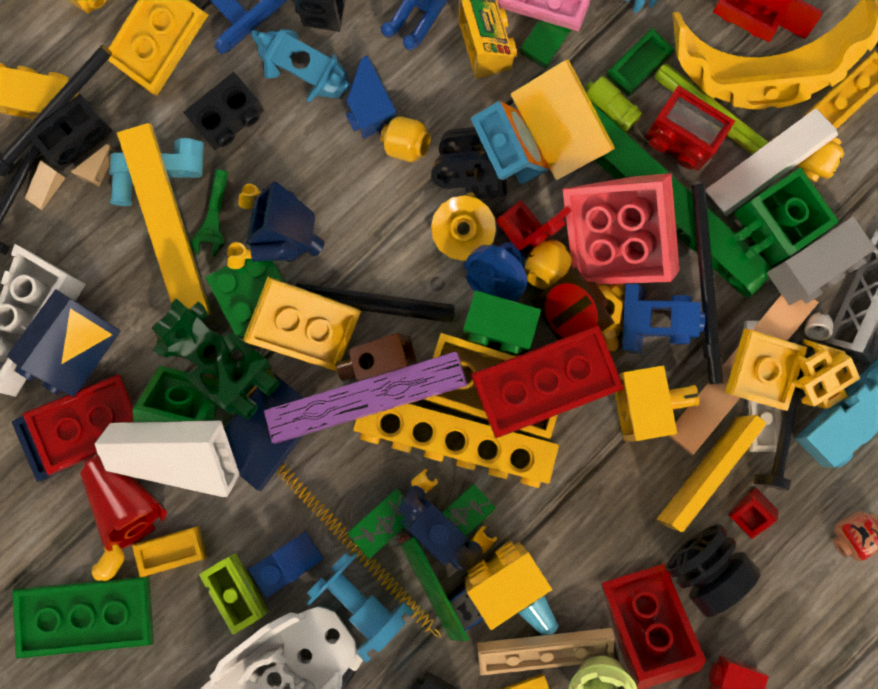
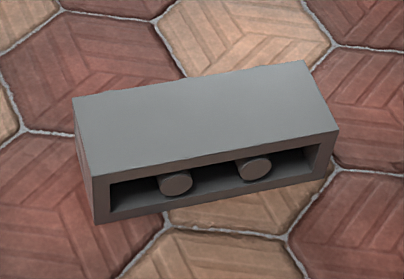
M851 217L768 271L767 274L788 305L801 299L807 304L823 294L820 289L822 286L826 285L827 288H830L843 280L845 276L842 272L848 270L851 273L866 264L867 260L864 257L876 248L856 219Z

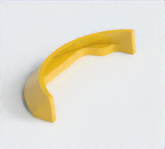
M860 0L842 21L823 36L793 51L767 57H742L721 52L700 40L687 27L680 12H672L676 53L683 70L705 94L713 99L716 97L732 103L734 107L764 110L768 107L782 108L811 99V94L828 85L833 87L847 76V71L858 62L867 50L871 52L878 42V0Z

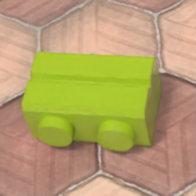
M237 553L228 556L199 574L205 587L210 588L208 592L232 635L258 621L269 612Z

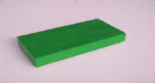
M150 575L12 590L16 659L149 646L154 643Z

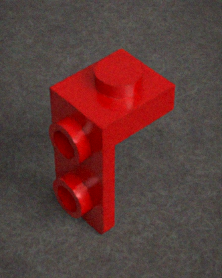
M521 199L495 221L520 251L529 244L534 248L547 239L549 235L555 234L566 225L563 218L572 210L569 206H566L541 225Z

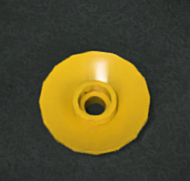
M466 195L452 197L442 203L434 213L431 224L432 238L438 249L446 256L465 261L474 249L493 243L496 233L495 217L489 207L478 198ZM467 223L470 226L469 233L466 235L459 234L457 231L458 225Z

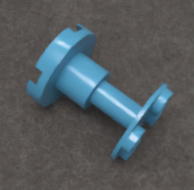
M346 552L331 567L335 573L326 582L323 578H320L307 592L311 597L307 604L310 605L327 588L352 613L348 620L366 637L355 653L367 663L371 660L367 653L372 648L379 653L405 625L406 622L401 618L404 613L407 616H411L414 611L402 601L390 612L373 594L366 598L342 574L345 568L357 557L356 553L350 556Z

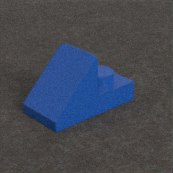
M304 531L248 571L265 597L268 598L324 558L308 533Z

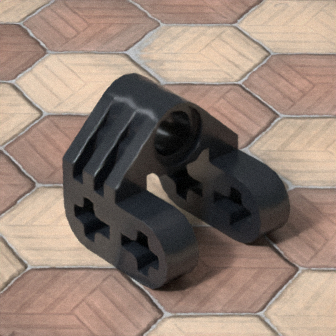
M475 127L446 131L439 144L440 156L436 158L432 167L431 178L438 187L444 189L465 187L466 193L470 197L478 199L506 197L507 178L504 180L498 178ZM449 142H454L459 147V150H454L452 146H449ZM447 167L448 171L452 172V175L447 176L446 172L442 171V168Z

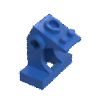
M625 284L623 351L629 354H642L644 337H669L670 344L686 345L690 344V340L699 337L700 332H703L705 313L701 312V303L692 302L691 296L675 295L671 296V301H645V289L639 284ZM652 311H671V327H651Z

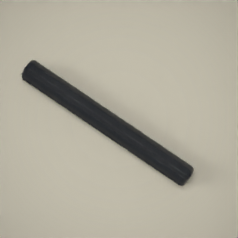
M296 284V287L350 305L361 311L449 323L454 319L455 307L452 304Z

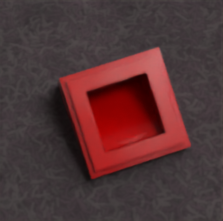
M754 488L729 512L728 516L753 539L778 521L779 511L757 488Z

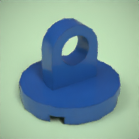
M505 242L499 247L482 245L474 249L464 263V269L467 268L468 273L465 276L468 284L474 292L476 290L517 302L527 288V276L524 270L525 254L522 250L519 251L511 242Z

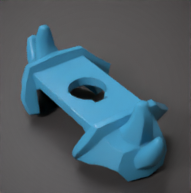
M290 29L269 31L268 33L251 31V36L258 46V56L264 62L265 78H276L281 74L275 65L313 86L307 95L306 101L309 103L316 96L339 98L350 89L348 73L337 60L336 54H332L330 57L299 41L297 33ZM293 52H306L310 56L309 65L303 69L294 67L290 58Z

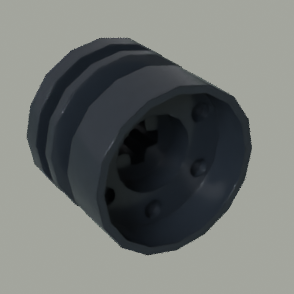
M720 524L712 525L689 538L672 555L665 567L670 576L673 578L677 577L676 583L681 588L693 586L689 592V598L706 617L720 614L735 605L749 593L761 576L760 569L746 553L737 552L732 554L736 548V541L733 538L727 537V531Z

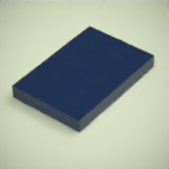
M274 373L273 375L280 383L278 388L271 395L267 396L257 387L250 396V399L259 406L257 411L249 420L236 414L225 429L240 474L239 476L258 491H262L303 437H296L277 444L271 442L264 410L305 398Z

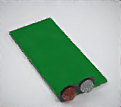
M406 534L396 536L393 539L392 547H396V545L401 546L451 641L467 642L469 638L416 538H410Z

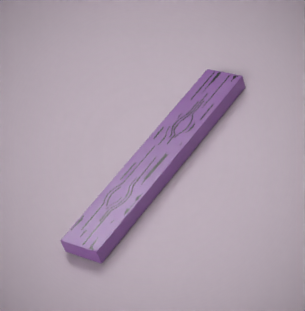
M453 352L264 410L271 442L277 444L468 385L458 352Z

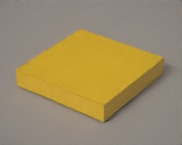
M744 328L725 393L788 411L795 389L793 382L797 381L801 369L796 357L799 355L805 356L807 347Z

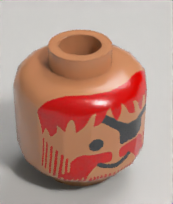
M857 511L835 525L834 533L836 539L833 540V543L842 556H851L857 561H864L878 553V516L874 513L868 514L864 511Z

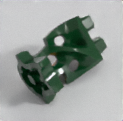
M175 299L171 303L168 313L151 328L158 339L153 351L162 357H181L195 364L197 368L192 372L188 371L184 376L227 413L232 415L235 412L237 415L249 420L259 407L248 397L253 390L258 387L269 396L280 385L271 372L273 367L261 354L230 332L223 337L213 332L205 324V318L208 313L199 301L192 308L188 309L179 300ZM212 344L216 348L217 356L213 360H207L204 350L206 346ZM233 351H241L244 355L243 359L238 362L234 361L231 358ZM209 373L216 377L218 380L216 385H207L203 381V375Z

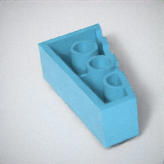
M878 357L873 361L872 365L870 364L859 374L861 379L845 388L847 398L828 409H824L795 437L797 442L822 467L839 468L844 466L853 457L852 453L861 445L870 441L878 432Z

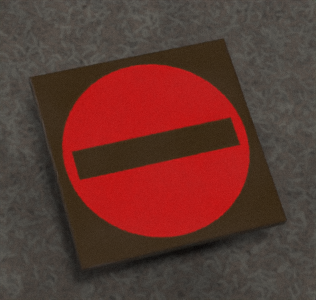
M577 267L531 300L535 308L541 309V317L557 340L599 325L601 332H603L615 323L605 309L608 300L595 282H586Z

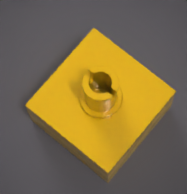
M664 365L619 374L624 389L615 392L614 395L623 441H640L677 434L673 410L699 406V397L684 398L686 395L698 393L695 385L669 390Z

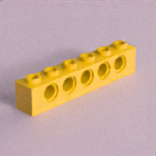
M411 404L356 419L353 431L361 433L359 439L378 444L380 438L393 442L391 448L411 453L412 447L425 450L423 457L443 462L444 456L457 459L455 466L474 471L476 464L488 467V475L507 479L509 473L521 476V484L540 488L541 482L550 483L559 444L515 432L495 439L489 425ZM394 414L400 419V427L395 433L390 434L383 430L382 420L386 415ZM419 423H427L432 427L433 434L427 442H419L413 435V430ZM452 431L460 432L465 440L464 446L458 451L448 449L445 444L447 434ZM484 440H490L496 446V454L488 460L482 459L478 454V446ZM516 449H523L528 455V462L522 468H515L510 461L511 454Z

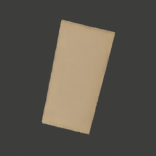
M106 144L73 169L71 173L99 187L110 166V154L117 151Z
M40 160L25 199L43 210L66 178Z

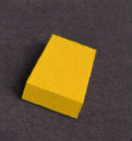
M200 526L132 545L140 578L207 558Z

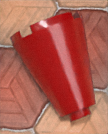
M99 455L89 458L84 463V468L81 470L80 475L101 542L106 550L113 551L112 546L117 544L120 549L127 548L155 530L152 524L158 518H160L161 522L164 521L167 511L163 504L133 477L106 471Z

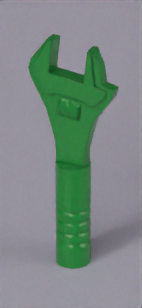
M215 170L206 219L191 240V245L197 255H200L201 243L213 244L212 256L217 254L220 245H225V240L220 231L219 216L228 176L227 171Z

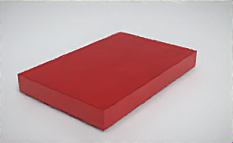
M120 374L83 388L74 397L66 395L22 413L47 475L55 474L98 455L95 442L110 423H134V405Z

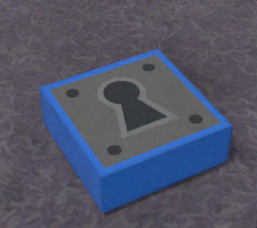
M466 588L448 599L465 631L483 620L480 612L469 597Z

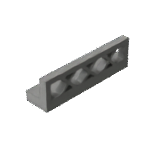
M878 227L871 239L876 249L864 257L867 263L858 268L833 323L832 336L825 341L827 346L851 352L859 361L871 365L878 352V281L868 286L865 278L869 271L878 267ZM868 295L871 300L869 308L855 315L852 309L854 302ZM855 324L858 332L853 343L838 340L842 329Z

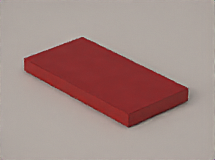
M599 325L470 374L495 439L624 389Z

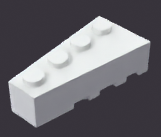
M14 244L11 253L14 259L9 272H4L1 281L4 287L0 295V393L16 397L27 379L14 371L17 365L7 357V354L55 289L76 301L86 284L36 254Z

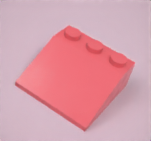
M671 173L635 176L562 189L564 206H569L572 210L566 215L572 269L577 267L586 282H595L596 285L672 282L680 271Z

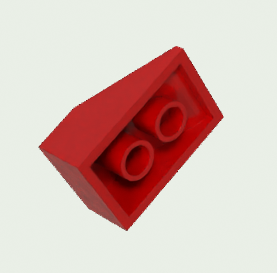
M665 564L601 584L623 659L637 689H646L699 672L706 662L672 579L665 570Z

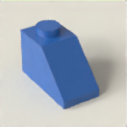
M368 56L361 58L347 98L350 112L345 114L353 132L359 130L363 139L381 131L385 124H389L393 118L397 117L396 110Z

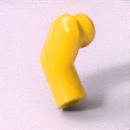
M118 544L112 546L113 551H108L104 547V554L91 570L95 580L108 581L116 575L125 559L123 549H120Z

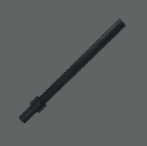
M101 45L11 145L3 153H0V176H6L14 168V161L33 142L27 134L69 103L112 56V52L106 46Z
M695 184L691 186L702 309L705 313L704 330L706 344L702 345L703 357L707 358L709 384H722L721 357L724 356L723 343L719 342L705 184Z

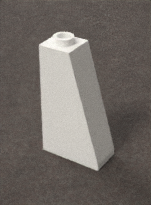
M222 421L110 423L95 442L97 454L100 456L105 470L113 473L220 497H228L240 475Z

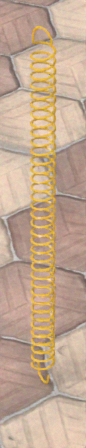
M286 463L278 468L279 472L277 473V476H281L282 474H284L282 477V481L289 478L286 482V485H289L292 482H294L291 485L290 490L297 487L294 494H298L299 492H301V494L299 495V499L306 496L303 500V503L310 501L307 508H310L313 505H315L312 509V512H315L318 509H320L316 514V517H319L320 515L325 513L320 519V521H324L329 517L324 526H327L333 522V524L329 528V531L337 527V529L333 533V535H336L339 532H341L337 540H340L341 538L346 536V534L341 536L346 530V527H343L341 530L336 532L342 525V522L338 523L332 528V526L335 524L338 518H335L328 523V521L333 516V513L324 518L329 509H326L325 511L320 513L325 504H322L320 507L315 509L316 506L319 504L320 499L312 505H310L312 501L315 499L316 495L312 496L310 499L305 501L311 494L312 490L307 492L305 495L301 496L308 486H305L297 492V490L303 484V481L293 487V485L296 483L299 477L289 482V480L292 478L295 472L284 478L285 475L289 472L290 468L279 474L281 470L285 467ZM346 536L342 544H345L351 539L349 538L348 540H346L348 538V536ZM352 540L347 545L346 549H349L354 545V543L350 545L352 543ZM355 545L354 548L351 550V552H350L351 554L354 553L355 551H357V550L359 549V548L355 549V548H356V545ZM360 550L358 551L356 558L363 554L360 553ZM363 555V557L360 559L359 563H361V562H363L365 559H367V558L365 557V555ZM368 559L363 567L368 566L374 561V563L369 568L368 572L372 571L374 568L378 566L376 571L373 573L372 577H374L383 570V572L377 578V581H379L387 575L385 580L382 582L381 586H383L392 579V581L389 583L385 590H388L396 584V586L390 593V595H392L401 588V590L395 596L394 600H396L398 597L405 593V595L398 604L409 598L406 604L409 606L414 602V604L411 607L412 610L418 607L417 611L414 613L412 618H414L416 615L423 611V613L416 621V623H418L420 620L427 616L426 620L423 622L420 628H422L428 622L432 621L428 628L425 630V632L430 630L436 637H441V634L437 629H435V631L439 634V636L436 635L430 629L433 623V619L428 620L429 614L423 616L425 610L419 611L420 605L414 607V605L416 604V600L410 602L412 596H408L405 598V596L407 595V591L401 593L403 587H399L396 589V587L398 586V582L392 584L394 577L387 580L390 573H386L385 575H383V573L385 572V568L378 571L381 564H377L376 566H374L377 559H374L371 562H369L370 559Z

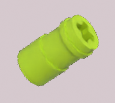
M605 76L600 77L595 83L590 81L585 86L588 89L586 93L590 101L625 133L643 115L639 111V107L628 101L621 94V91Z

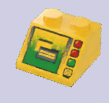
M459 0L458 23L475 79L511 70L513 59L517 57V49L513 37L508 38L505 30L508 27L505 9H499L497 0Z

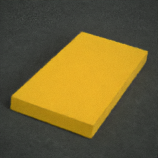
M758 415L735 417L656 520L667 528L684 532L764 429L767 422Z

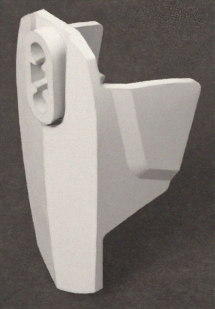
M318 606L299 614L291 612L259 629L221 659L215 671L209 676L211 680L201 689H341L342 676L356 657V639L335 610ZM330 628H334L339 632L340 636L338 639L327 640L326 636ZM301 650H310L312 658L304 659L301 655Z

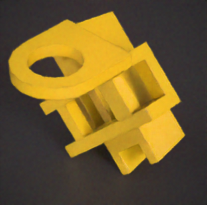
M803 339L802 344L813 347L815 354L809 358L802 355L796 357L804 376L793 382L794 386L804 390L806 396L801 399L803 404L813 407L817 405L820 408L828 409L847 398L848 396L844 388L861 378L852 358L845 354V351ZM821 366L822 369L815 372V369ZM820 381H821V384H822V386H823L822 389L820 388V386H819V384H818Z

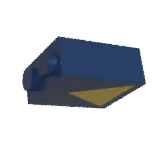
M55 289L7 354V357L17 365L14 371L24 378L33 381L37 377L43 380L41 385L52 393L59 395L63 391L74 397L121 331Z

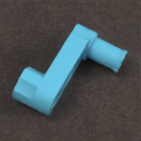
M191 138L174 140V154L161 153L168 177H201L204 143ZM112 153L110 154L109 174L112 176L110 203L117 206H131L132 179L124 154Z

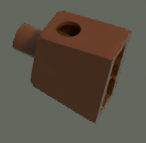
M395 333L349 349L350 358L337 362L336 369L341 381L356 377L359 382L417 364L410 337ZM373 357V358H374V364H373V366L371 367V366H370V360H371V358Z

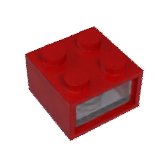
M678 85L644 138L649 141V145L653 149L662 153L668 152L676 157L677 163L682 167L699 171L716 153L736 121Z

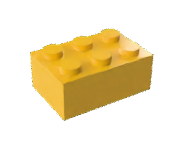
M512 541L504 544L495 551L497 557L487 563L482 559L466 570L468 572V575L464 577L466 591L490 630L552 591L551 586L520 541L515 545Z

